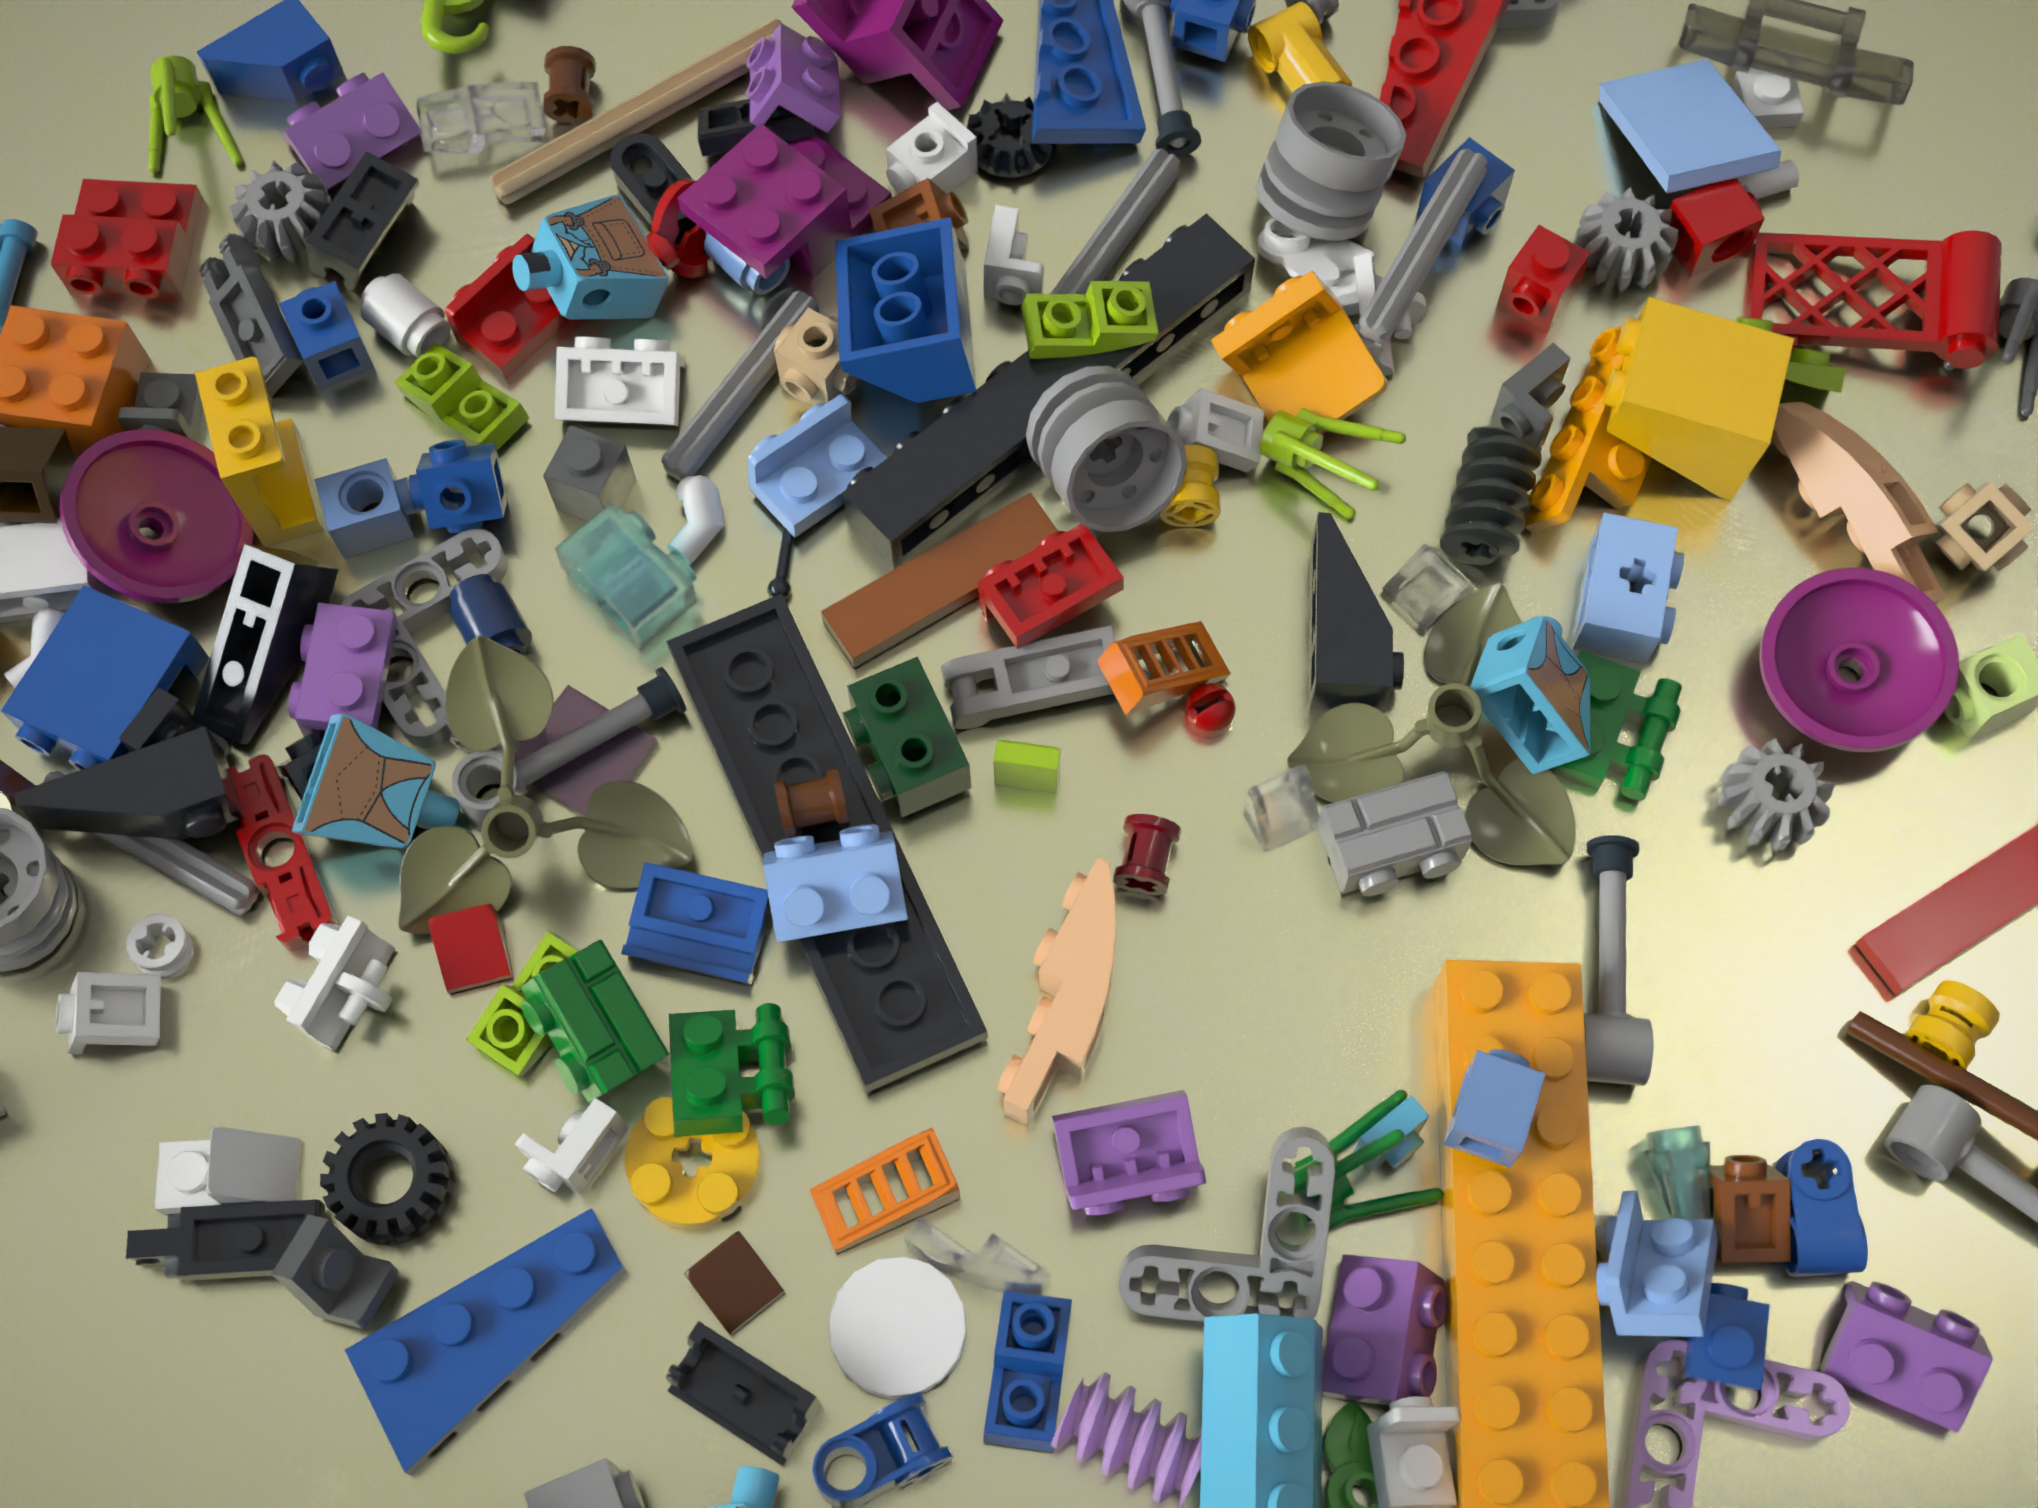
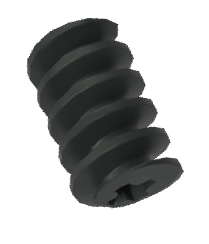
M1483 426L1472 428L1467 434L1468 445L1462 453V467L1456 476L1457 487L1451 495V509L1445 518L1446 530L1440 537V548L1446 555L1458 562L1471 565L1490 564L1498 557L1511 556L1519 551L1520 539L1515 534H1519L1525 529V517L1521 513L1530 508L1531 496L1527 491L1535 487L1536 475L1533 473V470H1536L1542 461L1541 453L1534 446L1524 442L1513 433L1497 427Z

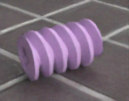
M1103 1372L1089 1386L1083 1384V1378L1061 1419L1051 1446L1060 1450L1076 1436L1078 1437L1076 1453L1078 1461L1085 1464L1101 1449L1103 1450L1101 1473L1111 1477L1124 1463L1129 1464L1127 1481L1129 1488L1136 1491L1152 1476L1155 1478L1153 1500L1162 1504L1175 1490L1181 1492L1179 1508H1181L1201 1468L1202 1428L1191 1439L1185 1437L1186 1414L1182 1412L1177 1413L1163 1426L1160 1424L1162 1402L1158 1399H1153L1138 1413L1134 1411L1135 1387L1128 1385L1115 1399L1109 1397L1110 1374Z

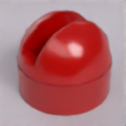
M1215 683L1202 684L1193 690L1186 700L1185 722L1189 729L1200 737H1220L1227 733L1233 725L1236 712L1235 701L1224 686ZM1215 699L1220 701L1199 714L1195 709Z

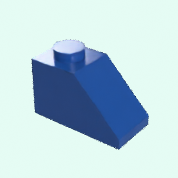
M283 0L197 51L213 87L221 95L298 102L313 92L324 89L333 80L345 74L331 39L299 0Z

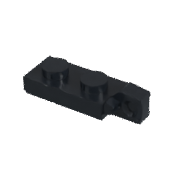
M312 1199L181 1207L180 1213L168 1214L166 1229L128 1231L126 1259L134 1260L137 1266L165 1265V1277L181 1278L184 1281L273 1276V1270L307 1215L325 1218V1204L321 1200Z

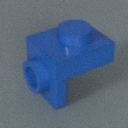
M1712 1282L1704 1337H1688L1684 1378L1749 1391L1762 1390L1770 1304L1748 1300L1749 1290L1747 1288Z

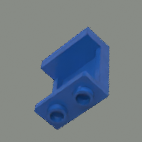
M83 585L1 709V712L19 729L15 738L22 744L46 756H50L54 749L71 756L69 759L71 765L78 770H82L129 753V749L119 740V737L155 691L161 688L167 692L180 671L198 678L210 657L190 631Z

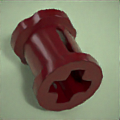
M1149 814L1128 815L1123 825L1124 832L1128 834L1122 865L1115 868L1113 882L1117 886L1131 892L1146 895L1167 894L1170 878L1166 876L1171 848L1172 844L1180 840L1182 830L1175 822L1163 817Z

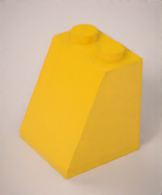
M1648 297L1638 319L1626 318L1618 339L1616 353L1625 355L1622 370L1613 369L1603 397V405L1612 407L1606 431L1718 497L1732 501L1770 445L1794 338Z

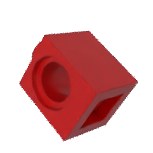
M1737 178L1708 184L1674 199L1669 208L1672 209V222L1670 226L1678 230V242L1673 254L1691 278L1750 252L1765 220L1758 200L1752 193L1745 191Z

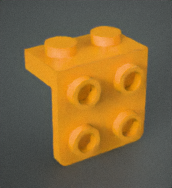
M1313 270L1304 276H1296L1282 283L1276 289L1274 297L1253 311H1245L1233 317L1225 325L1224 331L1211 340L1221 359L1242 376L1259 407L1264 410V415L1268 422L1280 410L1297 416L1302 408L1323 417L1344 420L1383 394L1387 388L1386 377L1338 298ZM1316 430V433L1320 435L1326 432L1323 430Z

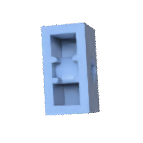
M1603 513L1591 540L1573 649L1647 664L1658 643L1668 644L1676 614L1675 608L1666 606L1669 588H1677L1684 564V553L1675 551L1678 527Z

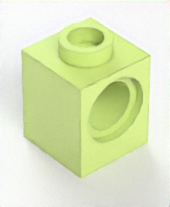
M2019 634L1959 661L1956 688L1944 713L1951 722L1960 726L1969 741L2034 712L2038 707V658L2023 635ZM1980 683L1991 686L1999 697L1988 694Z

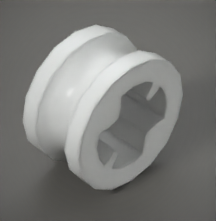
M155 914L141 919L132 927L127 937L126 950L130 959L144 974L161 975V979H169L180 974L189 965L193 955V942L183 925L174 917L165 914ZM165 934L171 943L165 945L164 956L155 958L149 950L155 947V937Z

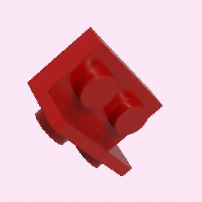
M525 234L513 246L504 248L486 271L471 284L464 285L454 294L451 302L444 310L456 341L504 380H507L571 320L561 315L546 288L522 291L515 282L513 260L516 255L531 252L535 239L529 234Z
M1080 524L1067 532L1057 531L1050 534L1038 545L1037 549L1015 561L1006 560L992 567L983 579L977 581L980 609L987 619L993 617L997 619L1013 644L1019 649L1124 590V577L1090 530Z

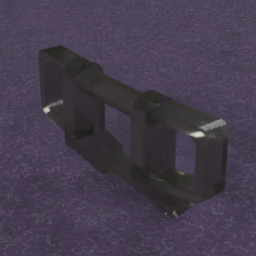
M1748 0L1743 18H1739L1701 5L1689 4L1678 41V46L1682 49L1730 66L1731 70L1748 73L1749 69L1752 68L1827 88V95L1843 99L1851 97L1903 105L1912 86L1914 76V62L1910 59L1857 48L1866 11L1849 7L1847 12L1802 0ZM1763 15L1838 34L1831 63L1759 46L1758 41Z

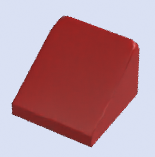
M483 904L432 917L428 920L430 934L448 994L513 977L501 917L492 904Z

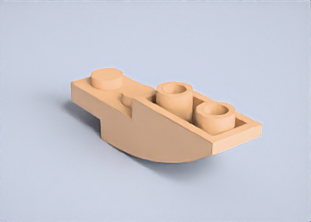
M1805 402L1779 404L1772 440L1778 450L1786 457H1789L1800 478L1798 482L1799 491L1807 505L1816 510L1820 518L1845 514L1848 519L1847 531L1851 541L1860 551L1866 553L1874 570L1892 574L1911 583L1924 592L1935 604L1947 599L1918 543L1939 531L1920 500L1902 476L1868 442L1829 414Z
M1098 857L1088 876L1078 872L1071 882L1062 904V908L1068 910L1069 913L1059 932L1049 928L1039 944L1033 960V964L1040 967L1039 990L1055 998L1052 1000L1044 996L1039 1002L1027 1029V1032L1035 1037L1024 1058L1016 1054L1011 1057L998 1084L997 1090L1005 1094L1003 1098L1004 1116L1028 1127L1057 1069L1079 1080L1082 1079L1095 1049L1106 1014L1112 983L1115 950V893L1109 862Z

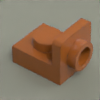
M929 178L922 180L869 210L875 232L951 217L960 251L969 247L963 228L968 223V216L963 204L955 193L950 192L946 194Z
M1729 1155L1724 1158V1165L1703 1166V1180L1713 1188V1220L1718 1239L1715 1258L1721 1263L1790 1262V1179L1767 1164L1766 1158L1756 1155Z

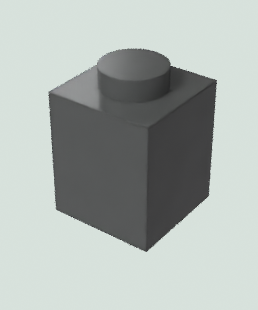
M572 425L569 426L543 474L556 510L609 530L613 527L637 481L626 445Z

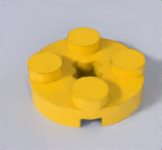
M672 1096L653 1100L646 1107L641 1119L633 1127L625 1149V1173L636 1199L658 1221L675 1228L687 1230L710 1228L722 1222L721 1218L732 1214L739 1205L742 1208L755 1192L762 1170L761 1146L746 1113L742 1111L743 1132L674 1137ZM699 1143L703 1153L712 1156L710 1166H699L695 1177L684 1176L683 1165L676 1162L677 1155L680 1151H687L690 1144Z

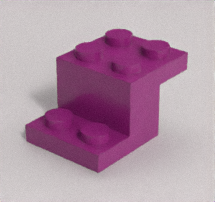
M795 0L791 6L864 84L911 73L946 110L963 106L1004 21L986 0Z
M760 123L678 197V202L683 214L767 279L789 258L790 262L814 280L836 259L835 241L861 236L873 225L869 210L892 198V193L817 135L815 137L795 140L789 145Z

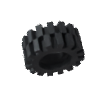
M387 1113L375 1114V1123L369 1124L364 1118L352 1123L356 1132L350 1137L341 1131L334 1139L340 1145L336 1154L329 1151L326 1152L323 1163L329 1167V1173L320 1174V1186L327 1191L328 1195L324 1196L323 1200L327 1208L336 1215L334 1218L358 1237L366 1241L369 1238L380 1245H389L390 1239H396L399 1243L403 1244L413 1241L411 1233L419 1230L422 1234L430 1231L433 1226L428 1221L435 1213L441 1218L444 1216L448 1207L443 1203L445 1195L453 1196L455 1184L449 1179V1174L454 1173L452 1161L445 1154L447 1150L421 1123L416 1124L410 1117L398 1114L397 1120L392 1119ZM387 1155L405 1157L409 1160L413 1171L412 1183L405 1195L397 1201L388 1204H378L370 1201L365 1194L363 1183L365 1174L371 1164Z

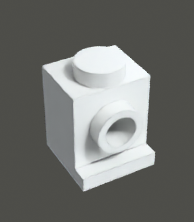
M938 102L928 108L929 116L886 148L888 165L886 175L898 193L929 178L948 194L978 171L976 136Z

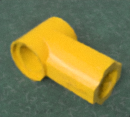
M1298 2L1249 26L1248 42L1257 63L1268 73L1277 71L1292 92L1304 84L1322 81L1346 84L1352 87L1350 78L1323 44L1319 22L1312 9L1306 3Z

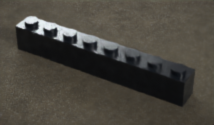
M1207 213L1189 227L1187 225L1178 227L1168 236L1162 248L1146 260L1140 258L1132 262L1119 279V281H1143L1150 283L1159 333L1156 340L1120 350L1075 357L1030 359L1029 351L1027 350L1013 362H1002L993 369L985 383L976 389V392L971 393L967 397L959 396L952 400L944 408L939 419L922 432L914 431L905 436L898 443L893 454L875 468H864L851 479L847 489L843 492L847 521L893 569L897 568L1034 461L1029 452L1026 431L1031 411L1048 388L1067 374L1085 367L1111 366L1128 373L1135 382L1251 291L1255 258Z

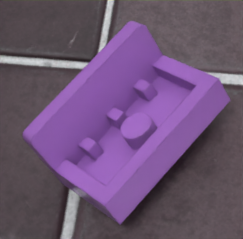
M781 22L769 39L761 37L756 42L746 64L747 68L750 69V84L746 93V97L750 99V123L756 126L760 123L764 125L777 106L780 105L828 133L840 118L838 57L832 49L822 40L813 36L806 38Z
M365 72L358 74L336 89L340 96L338 99L322 108L319 107L316 101L311 102L287 118L291 126L284 130V142L289 149H294L310 174L316 173L318 178L322 179L328 192L348 179L366 151L380 159H384L419 138L422 134L416 121L383 72L370 80Z
M318 603L314 625L306 624L301 637V659L306 662L302 682L294 681L289 695V716L291 719L296 720L303 737L316 730H320V732L321 730L326 731L331 716L340 713L350 715L377 730L398 622L394 611Z
M1184 1090L1052 1116L1066 1195L1073 1210L1084 1208L1087 1215L1109 1214L1125 1207L1124 1200L1151 1195L1152 1200L1157 1202L1178 1200L1189 1196L1192 1193V1186L1207 1183L1204 1167L1198 1157L1188 1096Z
M1343 1254L1323 1364V1394L1330 1398L1390 1405L1395 1400L1407 1397H1430L1435 1389L1437 1380V1365L1433 1357L1437 1328L1443 1325L1448 1310V1297L1444 1288L1443 1278L1418 1261Z
M1849 1281L1844 1292L1848 1305L1820 1364L1821 1372L1835 1378L1843 1385L1959 1434L1994 1360L1984 1337L1979 1334L1980 1328L1969 1319L1952 1311L1941 1309L1936 1316L1911 1305L1912 1299L1908 1295L1885 1283L1873 1281L1870 1287H1867L1855 1281Z

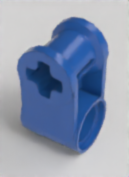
M1815 1138L1804 1141L1794 1150L1783 1154L1774 1165L1776 1170L1786 1177L1788 1175L1790 1179V1262H1783L1785 1269L1792 1277L1863 1272L1868 1262V1243L1865 1227L1859 1214L1852 1173L1853 1167L1849 1156L1840 1145L1829 1139ZM1806 1164L1809 1171L1820 1172L1822 1182L1817 1185L1815 1178L1803 1177L1801 1167ZM1834 1169H1837L1836 1175H1834Z
M922 1392L913 1393L887 1405L870 1416L866 1421L830 1438L820 1446L814 1457L812 1471L818 1492L827 1503L836 1508L859 1507L895 1487L907 1485L930 1474L952 1460L954 1456L950 1448L940 1446L922 1409L927 1403ZM901 1427L907 1428L918 1452L912 1450ZM847 1454L861 1459L866 1466V1474L862 1482L855 1488L838 1490L826 1480V1470L830 1462L836 1457Z

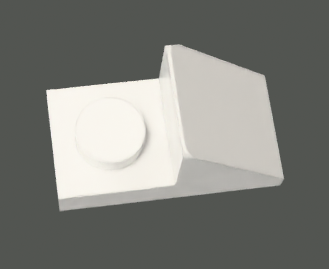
M213 1127L210 1130V1140L160 1142L155 1210L166 1215L180 1213L181 1207L299 1200L302 1141L294 1137Z

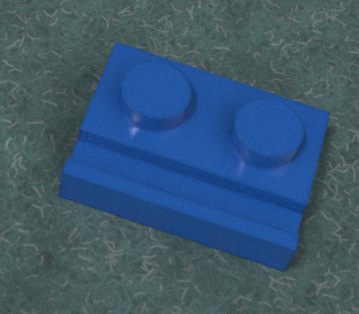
M644 862L628 924L630 930L626 945L623 944L621 954L752 985L756 957L760 953L770 912L767 889Z

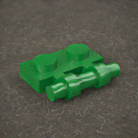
M1580 650L1577 658L1586 668L1590 678V755L1549 770L1553 774L1599 790L1607 770L1611 769L1626 775L1621 788L1623 795L1634 800H1644L1651 781H1656L1660 777L1665 762L1661 751L1667 733L1676 729L1681 714V708L1677 703L1682 686L1675 680L1662 678L1657 681L1653 696L1643 697L1634 693L1641 671ZM1624 720L1642 726L1636 746L1630 747L1617 742Z
M765 1003L758 1006L755 1011L756 1024L751 1029L736 1030L735 1009L668 1014L674 1137L743 1132L742 1110L762 1109L763 1119L770 1125H782L790 1119L789 1103L795 1097V1084L793 1073L786 1069L785 1055L791 1049L789 1027L786 1023L782 1022V1011L777 1004ZM759 1061V1072L755 1076L740 1077L739 1062Z

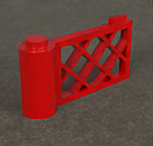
M1978 230L1954 233L1943 241L1759 232L1755 239L1749 318L1762 319L1763 310L1782 297L1800 316L1788 324L1773 323L1772 332L1794 338L1791 353H1793V348H1797V344L1935 352L1940 359L1948 362L1949 365L1955 368H1975L1994 357L1998 352L2002 242L1997 236ZM1767 253L1793 254L1804 265L1783 279L1766 264ZM1837 256L1854 257L1865 268L1844 282L1826 264ZM1898 259L1925 260L1924 274L1909 285H1906L1887 267ZM1812 274H1815L1833 292L1812 306L1794 287ZM1873 277H1876L1895 294L1876 309L1855 292V290ZM1766 282L1771 289L1764 293ZM1924 289L1922 299L1917 294ZM1843 300L1862 319L1851 327H1838L1830 323L1822 314ZM1905 303L1922 319V331L1897 330L1885 317Z

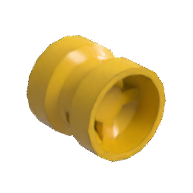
M1184 445L1187 466L1182 485L1170 503L1159 512V516L1162 521L1177 527L1204 526L1214 522L1221 513L1220 494L1213 485V482L1217 480L1219 475L1218 456L1215 451L1208 447Z
M1943 980L1929 998L1930 1010L1927 1015L1918 1016L1904 1035L1967 1070L1976 1056L1975 1043L1978 1039L1986 1038L1991 1034L2000 1021V1012L1992 1001L1975 988L1954 980Z

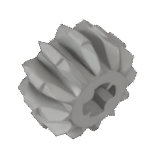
M273 160L269 172L261 175L250 169V180L252 183L235 186L237 202L230 206L232 211L231 217L239 229V235L247 239L249 243H252V247L259 250L261 256L265 257L269 262L283 253L284 257L294 264L297 252L303 249L307 250L305 241L332 203V200L327 195L328 191L321 178H318L316 173L307 174L306 169L302 168L298 162H295L284 171Z
M1631 187L1622 194L1621 199L1606 191L1599 198L1598 204H1589L1588 208L1583 211L1579 222L1580 227L1577 229L1574 237V244L1591 252L1585 270H1597L1595 276L1597 286L1607 279L1616 281L1620 293L1629 286L1630 281L1645 289L1652 282L1654 275L1661 276L1668 269L1673 257L1671 253L1678 242V230L1670 226L1672 222V209H1654L1656 204L1654 194L1642 201L1635 198Z
M1776 738L1767 741L1761 751L1750 745L1740 752L1737 757L1738 763L1729 764L1721 776L1722 782L1727 787L1723 788L1719 794L1718 805L1734 810L1727 820L1728 829L1739 828L1745 825L1751 830L1747 835L1749 846L1757 845L1763 836L1768 837L1775 852L1784 850L1790 843V840L1799 845L1805 844L1815 834L1814 828L1822 827L1829 819L1831 809L1825 803L1832 797L1834 785L1817 779L1824 771V761L1812 762L1807 765L1801 760L1804 755L1803 744L1794 746L1788 754L1783 752ZM1773 791L1780 794L1778 800L1771 796Z

